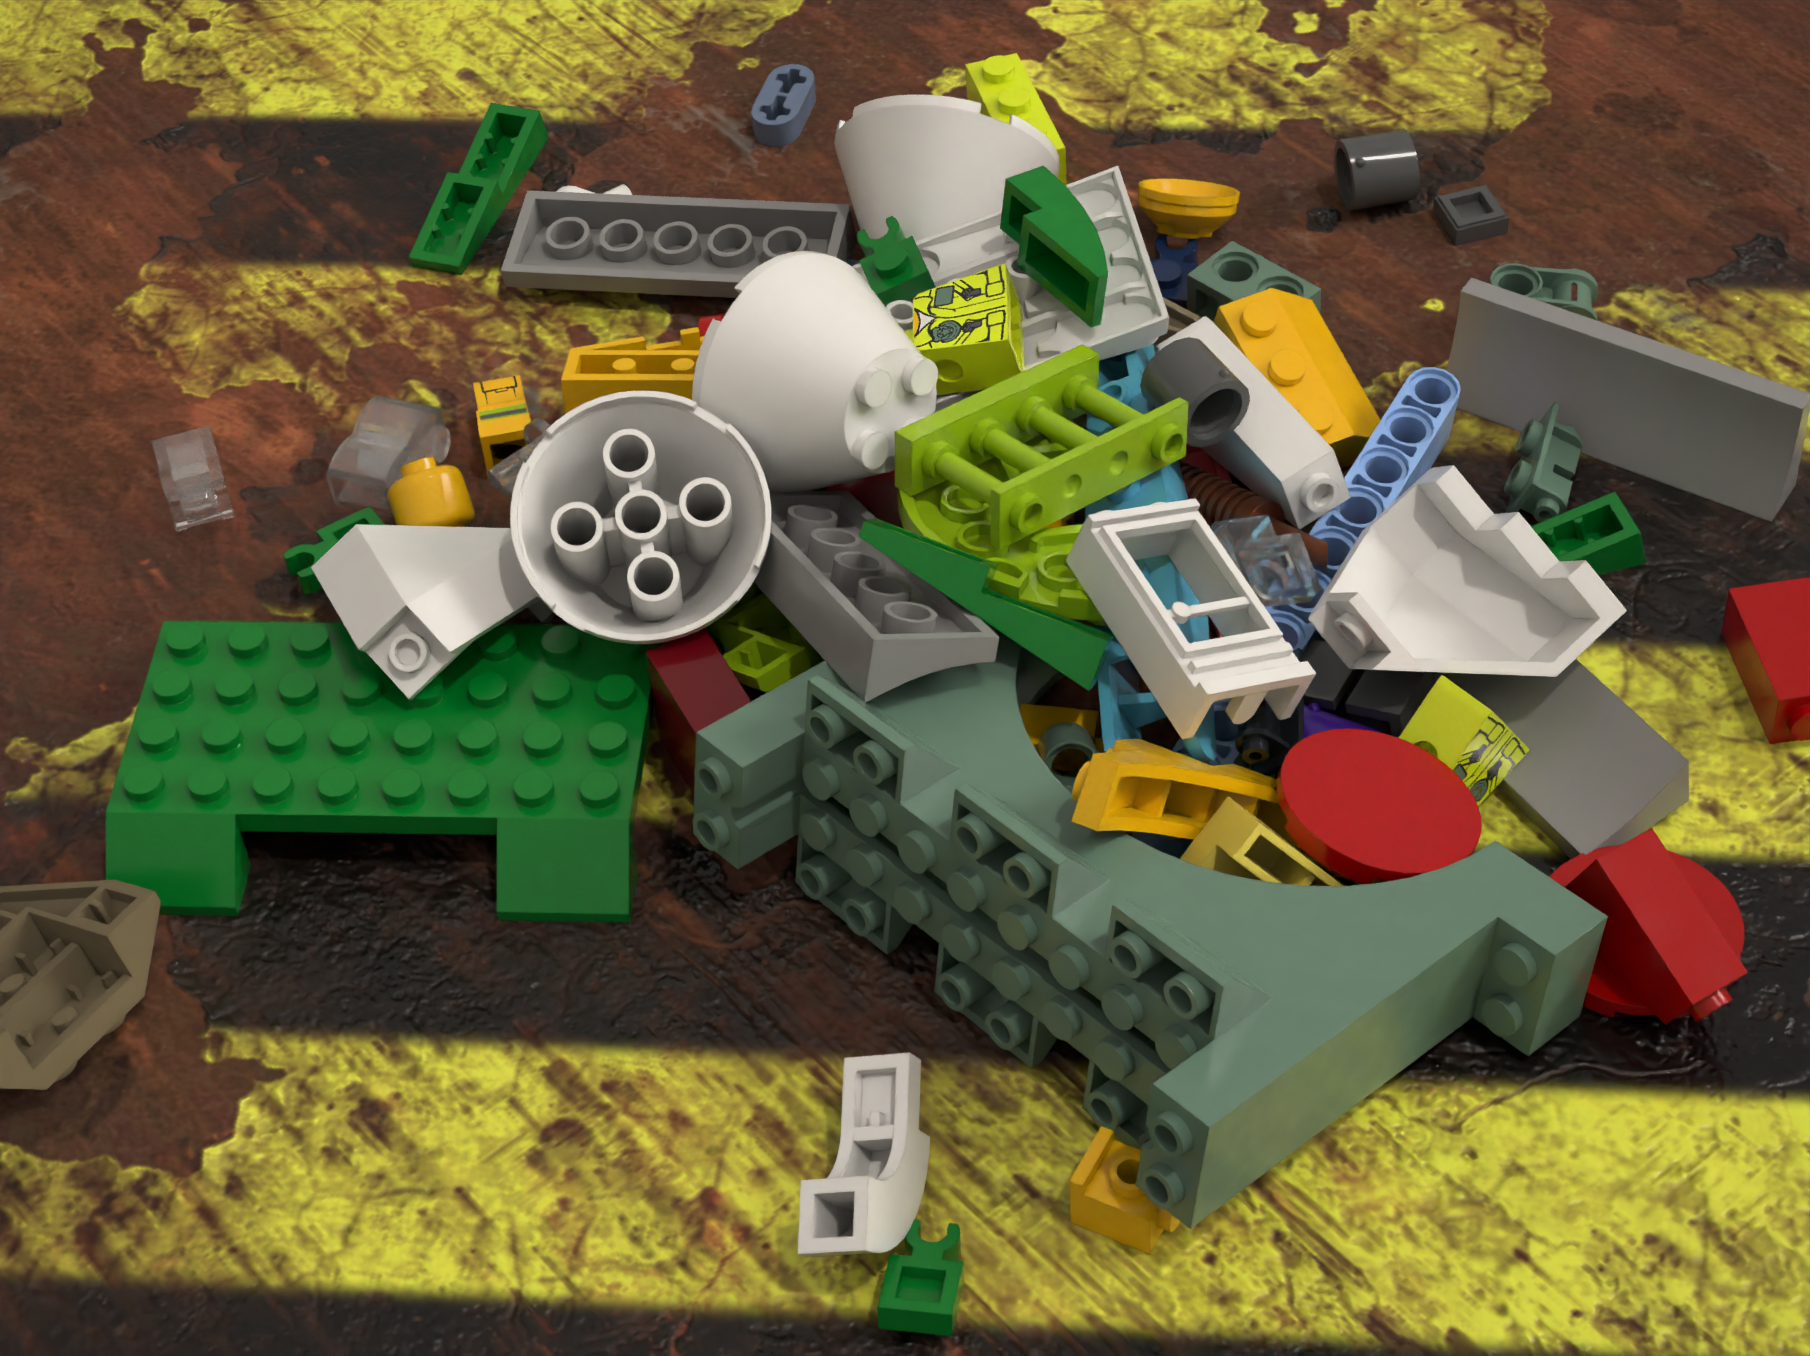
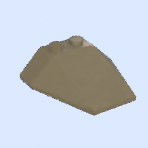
M118 880L0 886V1089L47 1090L54 1082L69 1075L74 1070L77 1061L104 1035L117 1029L124 1021L126 1014L145 997L161 900L155 891Z

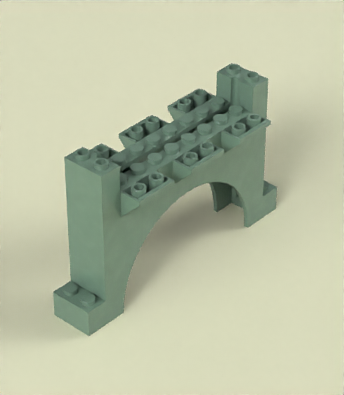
M988 623L986 624L999 636L995 662L968 664L929 673L908 681L865 703L826 661H823L696 732L693 834L708 850L718 853L735 868L740 869L798 834L795 883L802 888L805 894L814 900L820 901L844 920L854 933L864 936L886 954H889L899 946L913 924L939 942L934 992L942 998L949 1008L961 1012L985 1031L1000 1048L1009 1050L1030 1068H1034L1043 1061L1057 1038L1066 1041L1089 1059L1082 1109L1088 1112L1100 1127L1103 1126L1113 1130L1114 1134L1128 1145L1141 1150L1135 1186L1142 1190L1155 1206L1167 1210L1189 1229L1193 1228L1472 1017L1527 1056L1531 1055L1580 1017L1608 918L1607 915L1496 841L1469 857L1443 868L1410 878L1351 886H1301L1229 875L1161 852L1121 830L1095 831L1071 822L1077 802L1073 801L1072 793L1053 775L1037 753L1025 730L1020 714L1021 703L1034 705L1047 690L1066 675Z

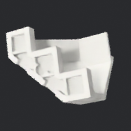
M1454 465L1430 468L1361 532L1311 612L1308 620L1349 669L1557 677L1627 610L1586 560L1559 561L1519 512L1494 514Z
M356 524L311 567L358 650L365 651L406 697L411 700L473 641L528 607L542 623H549L556 616L539 598L526 579L516 556L511 528Z

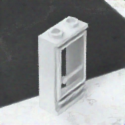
M1197 499L1168 503L1156 502L1148 506L1116 511L1103 510L1090 514L1083 523L1066 562L1181 739L1194 737L1213 701L1232 698L1225 711L1233 724H1242L1248 721L1255 714L1264 698L1279 720L1290 718L1316 672L1308 661L1299 662L1293 653L1294 649L1290 643L1284 640L1282 637L1283 633L1198 511L1200 504ZM1168 555L1201 604L1188 606L1183 602H1175L1171 609L1167 610L1134 560ZM1209 615L1223 636L1189 643L1176 623L1184 624L1189 618Z

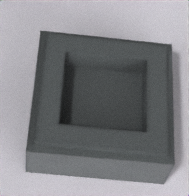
M1487 185L1434 197L1433 213L1455 246L1508 233L1509 217Z

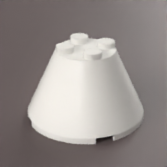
M896 95L862 103L854 107L851 119L847 122L839 121L834 140L836 154L860 231L865 229L870 239H879L886 235L889 230L885 219L893 216L897 219L905 238L913 236L915 242L1001 210L1006 178L1043 165L1058 177L1060 162L1058 152L1052 142L1041 131L1015 115L1010 116L1008 124L980 114L982 103L939 95Z
M795 251L776 256L756 267L734 287L740 294L732 303L722 321L712 319L706 331L695 366L692 400L697 402L698 407L715 415L727 425L730 423L744 437L760 462L769 491H811L895 470L894 431L935 413L937 401L936 382L938 379V368L935 362L923 357L864 278L846 262L815 251Z
M626 391L588 401L566 413L546 430L547 435L533 450L527 462H523L517 475L510 506V525L516 556L526 579L539 598L556 615L579 630L598 638L628 644H652L675 640L700 631L717 621L740 601L757 577L766 556L771 533V500L766 477L757 456L744 437L730 423L727 425L715 415L698 407L697 402L682 396L658 391Z

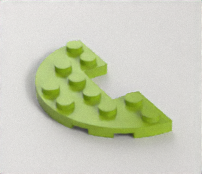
M1042 434L1024 442L1025 445L1050 459L1070 451ZM996 457L976 466L1003 483L1022 474L1019 470ZM945 480L914 496H910L898 488V512L904 529L998 563L990 586L991 590L1069 619L1087 620L1092 624L1101 626L1107 625L1066 562L1083 524L1053 528L1044 527L999 550L990 545L991 506L949 480Z

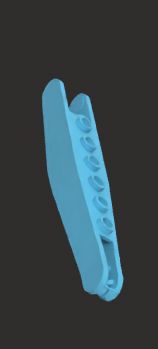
M1154 345L1100 360L1098 389L1142 414L1154 410L1152 405L1142 396L1140 387L1143 372L1150 360L1155 356ZM1087 412V431L1096 436H1101L1115 429V427ZM1179 460L1086 506L1085 521L1088 515L1103 510L1116 511L1148 506L1156 502L1168 503L1187 500L1188 496ZM1168 555L1134 560L1167 610L1171 609L1175 602H1183L1188 606L1201 604ZM1208 615L1189 618L1184 624L1176 623L1189 643L1209 640ZM1093 624V628L1114 635L1108 625ZM1114 636L1098 677L1102 739L1105 752L1109 748H1114L1116 740L1141 739V726L1167 717L1151 692L1140 693L1139 673ZM1213 703L1194 737L1182 739L1190 756L1204 763L1214 761L1216 758Z

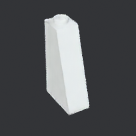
M1207 316L1202 317L1155 346L1158 353L1163 347L1175 340L1187 337L1200 339L1248 388L1250 402L1247 413L1241 423L1226 438L1201 449L1254 493L1280 504L1284 511L1285 519L1298 530L1351 498L1334 449Z

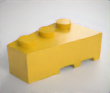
M695 327L680 330L681 340L646 346L644 336L570 348L561 378L565 414L593 399L626 391L666 392L692 400L695 366L705 336L700 337L699 329Z

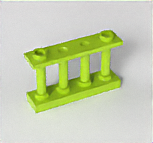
M1082 344L894 431L895 487L910 496H914L945 480H949L991 506L990 545L1000 550L1186 457L1189 402L1179 397L1146 414L1140 413L1098 389L1100 354ZM1088 412L1115 427V429L1101 436H1096L1070 420ZM1042 434L1070 451L1050 459L1025 445L1024 442ZM996 457L1019 470L1022 474L1003 483L976 466Z

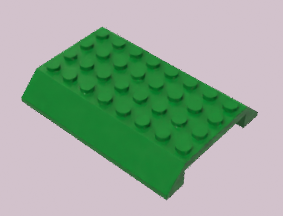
M163 621L106 809V880H118L155 891L161 900L159 915L238 916L251 867L241 831L497 835L498 920L630 923L638 877V866L632 836L654 705L645 651L670 641L652 644H628L598 638L579 630L569 623H502L473 641L411 700L406 697L365 651L358 650L342 621Z

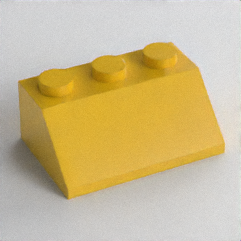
M1269 288L1219 306L1214 324L1334 449L1340 468L1352 465L1381 420L1313 301L1275 288Z

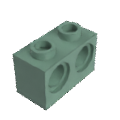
M1231 241L1187 274V310L1200 317L1207 316L1214 322L1219 306L1269 288H1275L1311 299L1320 313L1321 288L1265 259L1263 256Z

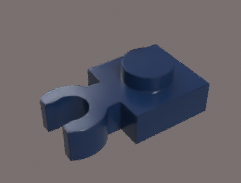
M1160 234L1155 240V259L1150 258L1162 297L1187 309V274L1198 267L1197 239L1189 238L1185 248L1172 250L1167 248V234Z

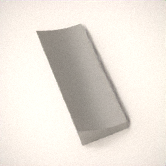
M527 190L501 268V275L505 287L737 298L740 293L734 287L756 267L776 256L795 251H815L846 262L858 243L850 204Z
M1470 278L1461 290L1455 334L1446 371L1453 374L1459 381L1461 388L1456 409L1522 432L1531 419L1539 422L1555 402L1560 405L1555 422L1561 425H1570L1578 431L1583 441L1581 454L1770 522L1773 521L1796 485L1810 412V393L1474 278Z
M769 491L771 500L770 541L765 559L754 583L861 700L866 703L891 689L929 673L968 664L995 662L999 636L986 623L859 537L863 522L876 517L849 491Z
M1577 659L1568 665L1557 677L1442 672L1434 674L1435 683L1443 675L1491 709L1530 749L1513 770L1503 778L1497 788L1570 859L1582 853L1587 855L1598 848L1622 845L1689 801V761Z

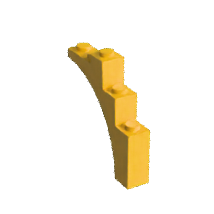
M1139 738L1116 740L1114 748H1109L1104 753H1093L1091 761L1085 762L1076 776L1072 789V799L1077 802L1071 822L1095 831L1123 830L1194 840L1229 796L1334 876L1363 885L1325 867L1295 842L1285 829L1287 818L1279 803L1277 791L1274 790L1276 779L1236 764L1212 766ZM1374 878L1372 884L1387 881Z

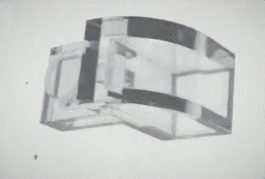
M210 426L151 441L159 468L158 474L170 508L176 532L235 517Z
M1268 515L1215 521L1210 526L1264 607L1311 602L1321 590L1300 533L1276 535Z

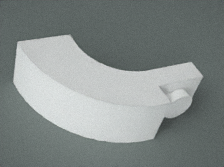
M910 1052L844 1058L839 1150L834 1167L826 1179L801 1180L798 1255L823 1257L884 1253L896 1247L910 1230L923 1196L930 1150V1136L919 1130L921 1059Z

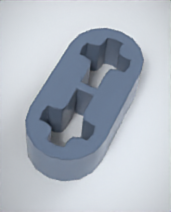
M788 64L774 69L768 75L751 110L753 135L759 143L767 146H783L798 138L817 98L815 76L811 69L799 64Z

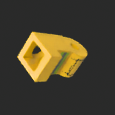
M520 375L473 382L478 411H476L477 424L488 480L492 481L517 476L523 462H527L536 448L534 431ZM508 445H518L526 449L522 456L513 460H500L494 456L497 450Z

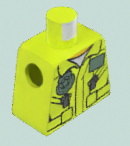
M1006 264L997 265L924 291L913 299V329L904 332L923 357L935 362L938 368L937 395L985 390L1025 371L1024 335L1022 328L1023 309Z
M1443 675L1436 681L1398 737L1424 749L1451 768L1469 788L1478 807L1530 750L1491 709Z

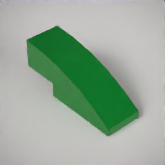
M1044 165L1006 178L1000 229L1019 244L1017 266L1092 328L1100 325L1108 270L1105 251L1097 229L1084 207L1066 185Z

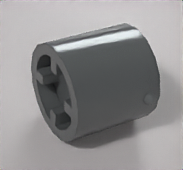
M1404 128L1341 139L1336 142L1334 147L1336 184L1340 199L1348 212L1417 199L1420 183L1419 165L1413 140L1407 130Z
M1191 337L1175 340L1163 347L1148 363L1140 384L1142 396L1154 409L1179 397L1189 402L1187 443L1193 447L1202 448L1210 446L1226 438L1241 423L1247 413L1250 402L1248 388L1200 339Z

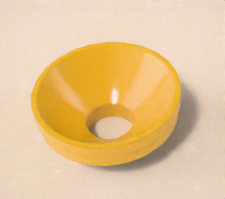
M1147 179L1140 181L1137 189L1138 205L1145 215L1157 226L1158 233L1190 239L1212 237L1213 231L1220 228L1236 214L1240 198V192L1232 187L1188 179Z

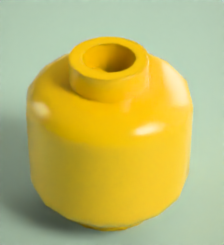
M434 457L422 458L400 467L403 478L395 481L387 491V498L397 525L467 527L475 517V510L461 471L452 465L437 466Z

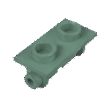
M1555 402L1539 422L1531 419L1524 427L1515 447V451L1522 454L1521 459L1513 467L1504 486V492L1511 495L1506 513L1518 512L1522 509L1532 514L1539 523L1566 512L1573 483L1570 479L1576 472L1583 446L1582 438L1574 427L1555 422L1560 406Z

